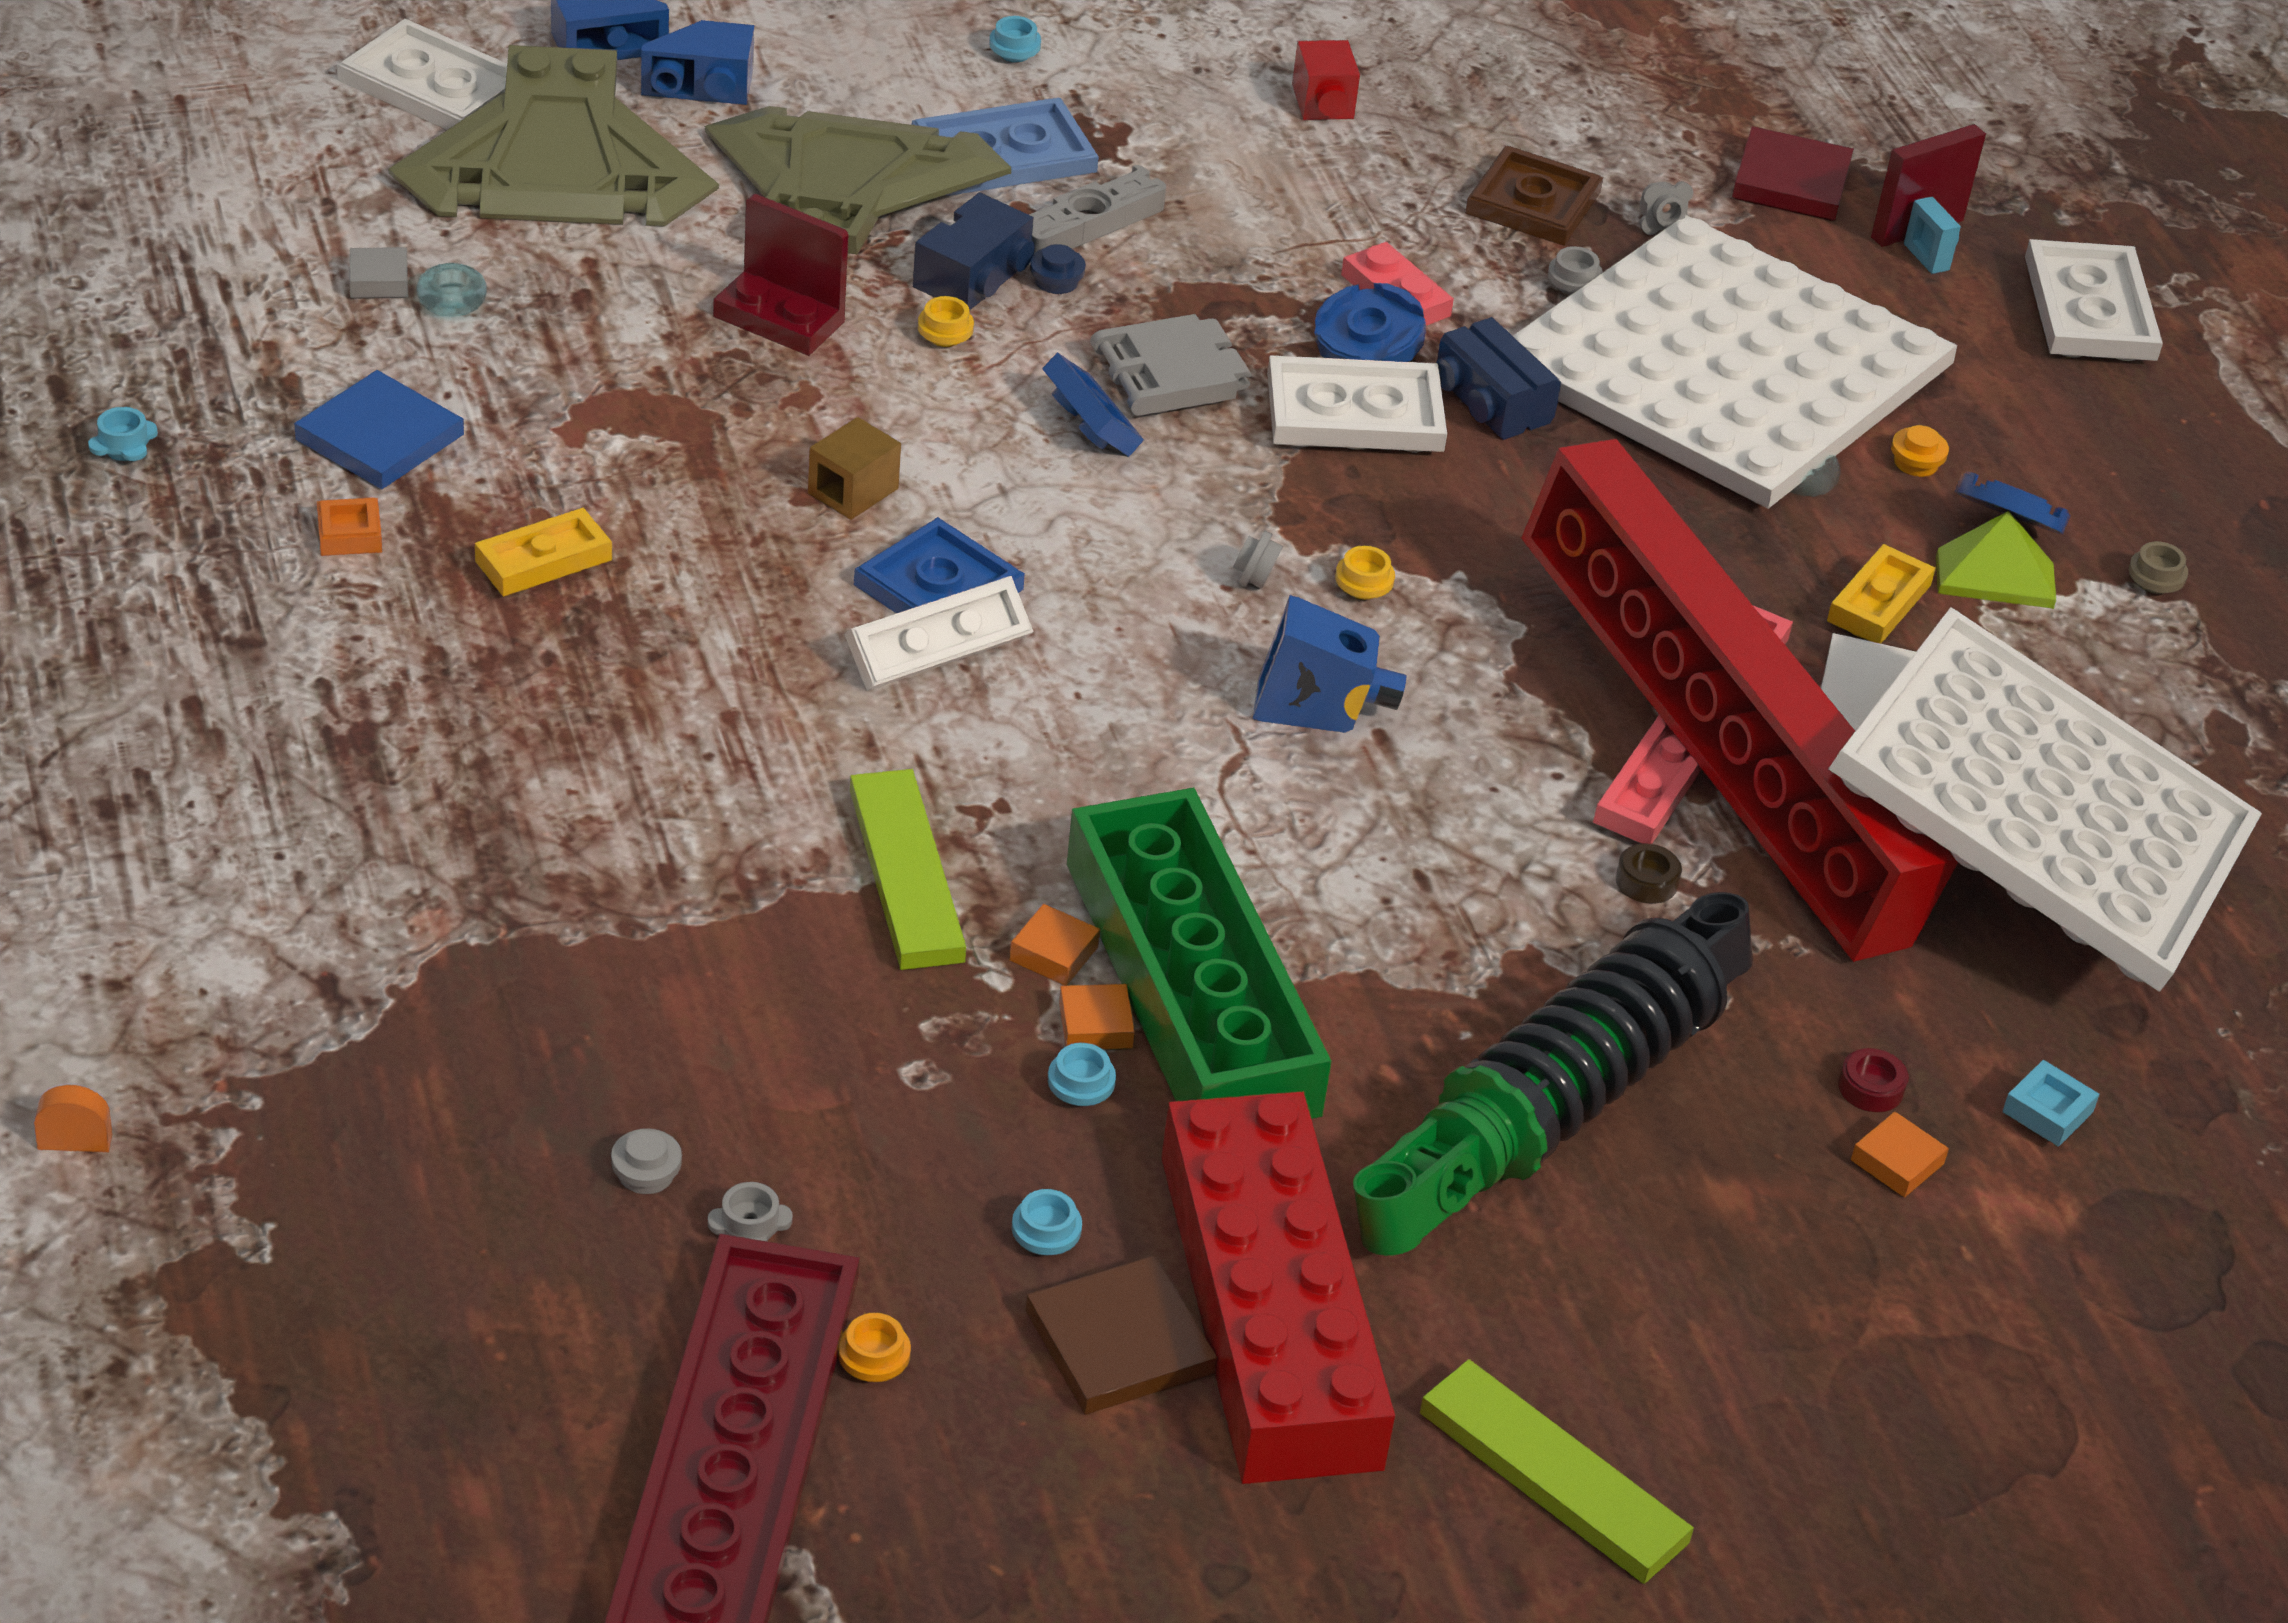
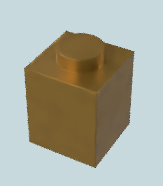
M859 417L854 418L809 447L808 494L848 519H854L899 489L901 442Z

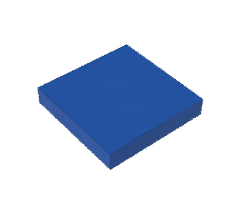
M379 370L372 372L294 423L295 439L380 489H384L464 435V418Z
M937 517L855 568L854 586L897 614L1012 576L1019 593L1024 590L1025 573Z

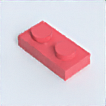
M1383 242L1343 258L1341 275L1352 285L1359 284L1360 290L1374 289L1373 283H1388L1407 290L1420 302L1426 326L1451 317L1454 298L1388 242Z

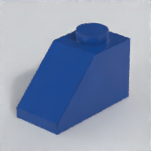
M551 0V33L557 47L617 50V60L641 57L643 44L669 34V8L666 3L657 0Z

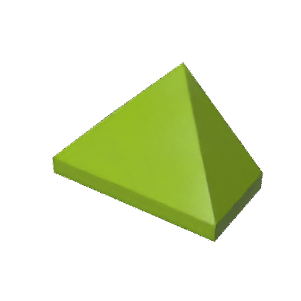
M2009 511L1938 548L1936 554L1938 594L2054 609L2056 603L2054 564Z

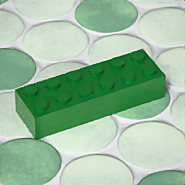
M1195 788L1072 808L1066 865L1095 927L1100 928L1101 941L1121 984H1127L1129 1001L1175 1100L1188 1101L1304 1091L1311 1119L1322 1117L1332 1061Z

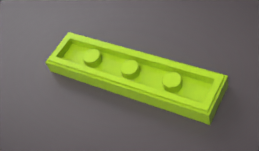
M913 768L850 775L851 798L900 970L965 963V940Z
M1470 1359L1422 1398L1421 1415L1643 1584L1648 1582L1690 1543L1694 1527Z

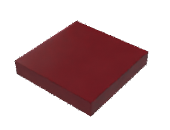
M1972 124L1892 149L1871 238L1881 247L1905 240L1914 200L1933 197L1957 223L1964 221L1986 133L1977 125Z
M1752 126L1736 177L1732 197L1738 200L1832 221L1836 220L1854 148Z

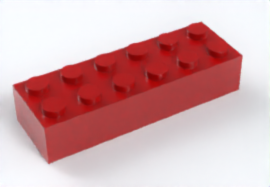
M1304 1091L1169 1102L1161 1159L1205 1336L1217 1356L1215 1377L1242 1484L1385 1471L1395 1413Z

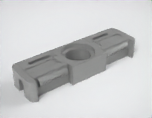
M1134 165L1131 173L1100 185L1094 181L1053 198V205L1029 214L1034 217L1032 241L1035 245L1034 253L1053 244H1062L1073 249L1163 211L1166 184L1159 178L1149 179L1150 171L1143 166ZM1081 211H1090L1098 214L1081 213Z

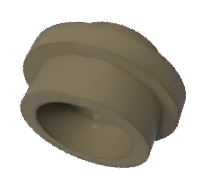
M2159 541L2149 542L2143 545L2140 551L2131 558L2129 574L2147 592L2153 594L2175 592L2185 585L2188 577L2186 557L2179 548L2172 544Z

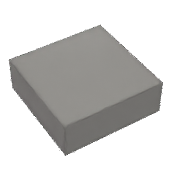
M407 247L350 248V298L408 297Z

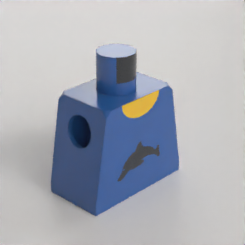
M1289 595L1258 677L1253 719L1261 722L1346 733L1353 730L1364 702L1397 710L1404 694L1407 676L1377 667L1380 636L1374 629L1304 599Z

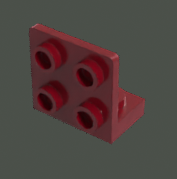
M758 194L751 195L746 200L744 271L713 299V317L810 356L845 323L848 232L841 227Z

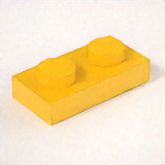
M584 507L475 543V562L503 597L612 560V541Z
M1883 544L1833 600L1827 621L1849 631L1857 637L1881 644L1931 586L1936 568Z

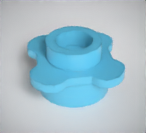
M131 407L111 408L98 417V435L91 438L88 445L90 452L98 456L107 454L112 459L119 461H137L147 455L146 445L150 439L158 435L157 426L155 423L146 420L144 414L137 409Z

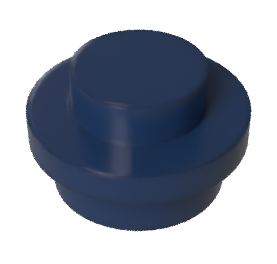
M1049 245L1038 250L1031 257L1030 271L1035 277L1036 285L1045 292L1052 294L1069 293L1077 288L1079 281L1085 275L1086 263L1084 258L1066 245Z

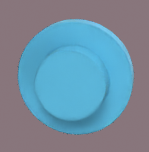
M1007 16L997 21L996 28L990 33L989 45L992 51L1000 55L1004 60L1022 62L1035 56L1040 51L1041 36L1037 32V26L1032 20L1022 16Z
M1089 1043L1070 1044L1058 1053L1049 1066V1088L1056 1097L1066 1103L1078 1106L1095 1105L1106 1100L1115 1088L1116 1072L1114 1066L1110 1062L1107 1053L1096 1045Z
M1053 1189L1034 1191L1028 1194L1014 1211L1012 1218L1013 1236L1023 1248L1040 1255L1061 1254L1073 1248L1081 1237V1215L1076 1209L1073 1200L1063 1192Z

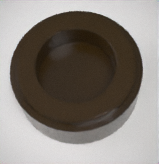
M1648 843L1636 844L1625 849L1620 855L1616 872V883L1619 889L1633 900L1648 904L1662 903L1668 901L1676 894L1682 874V865L1674 853L1662 846Z

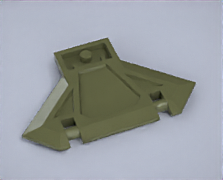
M509 45L505 92L388 169L389 174L433 213L443 217H457L458 205L480 206V218L623 225L624 212L646 213V226H666L719 189V183L615 97L617 50Z
M767 106L704 126L706 134L765 198L845 229L849 234L848 254L857 255L879 216L1012 173L1011 166L977 133L960 131L954 137L939 136V128L807 111L800 117L787 115V108Z

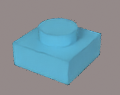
M1933 197L1914 200L1904 245L1931 274L1950 270L1954 251L1959 241L1961 226Z
M2042 1060L2008 1093L2002 1112L2059 1147L2094 1112L2100 1094L2047 1061Z

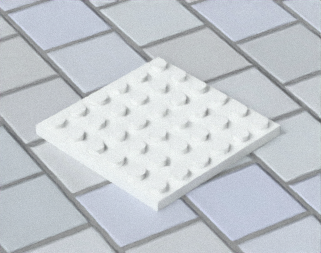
M1685 215L1684 219L1677 220L1513 335L1516 340L1561 381L1559 402L1768 509L1954 363L1957 349L1956 344L1937 336L1930 329L1918 327L1891 314L1882 306L1872 305L1845 292L1836 284L1822 281L1798 269L1796 265L1790 262L1781 261L1754 248L1744 240L1735 239L1710 227L1705 221L1691 218Z
M1950 607L1829 767L1830 771L1842 778L1844 784L1851 791L1860 796L1872 798L1896 814L1898 820L1906 828L1913 832L1927 835L1951 851L1953 857L1961 865L1968 869L1982 872L2006 888L2007 893L2016 902L2023 906L2037 909L2061 925L2063 931L2071 939L2078 943L2092 946L2116 962L2118 968L2126 976L2138 982H2145L2159 992L2174 974L2262 814L1952 607Z

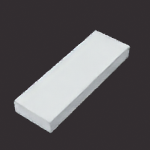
M1012 576L851 628L844 635L865 688L869 691L1026 638L1033 633V629Z

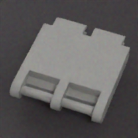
M1196 314L1099 330L1090 339V344L1095 352L1104 355L1110 364L1108 372L1115 384L1124 387L1129 396L1127 405L1131 412L1137 416L1164 413L1169 410L1203 404H1215L1225 400L1236 399L1237 391L1244 390L1251 385L1247 377L1252 376L1251 372L1237 350L1227 348L1231 347L1232 343L1216 319L1199 320Z

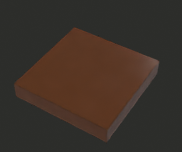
M1505 145L1469 195L1465 214L1565 246L1601 193L1604 177Z
M1156 1255L1027 1294L1025 1311L1085 1415L1215 1374L1217 1356Z

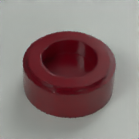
M1863 1048L1853 1051L1845 1058L1838 1086L1842 1096L1853 1106L1869 1112H1886L1896 1108L1902 1102L1909 1075L1902 1061L1893 1054L1881 1049Z

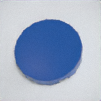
M1373 283L1374 289L1360 290L1359 284L1343 288L1328 297L1317 310L1314 333L1320 355L1323 358L1411 361L1423 347L1426 334V322L1420 302L1407 290L1388 283Z
M1967 471L1961 474L1954 491L1956 494L2002 514L2009 511L2015 519L2058 534L2064 533L2071 516L2067 509L2055 508L2053 515L2049 513L2052 505L2047 504V500L1997 480H1994V482L1987 480L1985 485L1981 483L1980 486H1976L1979 475Z

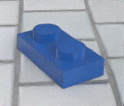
M1058 352L1042 368L1057 387L1051 393L1052 396L1072 415L1078 416L1079 414L1083 418L1078 427L1096 446L1104 450L1110 444L1127 456H1130L1144 441L1142 436L1089 373Z

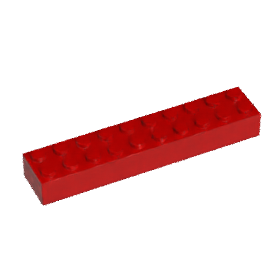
M1611 439L1558 448L1521 539L1851 960L1855 962L1911 948L1958 864L1951 851L1927 835L1909 830L1898 820L1896 814L1872 798L1854 793L1844 784L1841 777L1829 770L1841 749L1854 734V728L1619 441Z

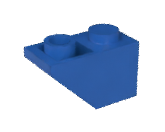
M701 20L643 44L641 49V95L747 105L753 74L755 25Z

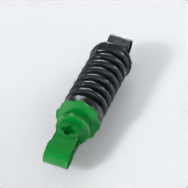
M1710 893L1696 899L1690 908L1674 921L1664 918H1648L1638 922L1627 931L1623 940L1614 946L1609 954L1602 956L1589 966L1587 972L1581 973L1569 982L1564 990H1560L1548 999L1543 1007L1536 1009L1523 1019L1521 1025L1515 1026L1503 1035L1498 1043L1491 1045L1465 1067L1460 1066L1453 1070L1444 1079L1443 1092L1439 1095V1105L1424 1117L1422 1124L1412 1132L1403 1135L1394 1147L1373 1164L1361 1169L1354 1177L1353 1187L1363 1246L1372 1253L1384 1256L1406 1253L1417 1247L1428 1233L1451 1214L1463 1209L1478 1192L1490 1189L1500 1179L1506 1181L1507 1179L1514 1178L1523 1181L1530 1178L1541 1168V1163L1556 1151L1560 1141H1567L1577 1134L1582 1123H1588L1601 1114L1604 1105L1611 1104L1624 1094L1627 1086H1632L1644 1078L1648 1068H1654L1667 1058L1669 1051L1676 1050L1698 1031L1705 1030L1714 1024L1725 1011L1728 998L1727 985L1736 977L1746 973L1753 964L1748 902L1743 897L1733 893Z

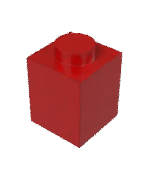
M1297 41L1292 87L1303 120L1354 119L1360 73L1349 41Z

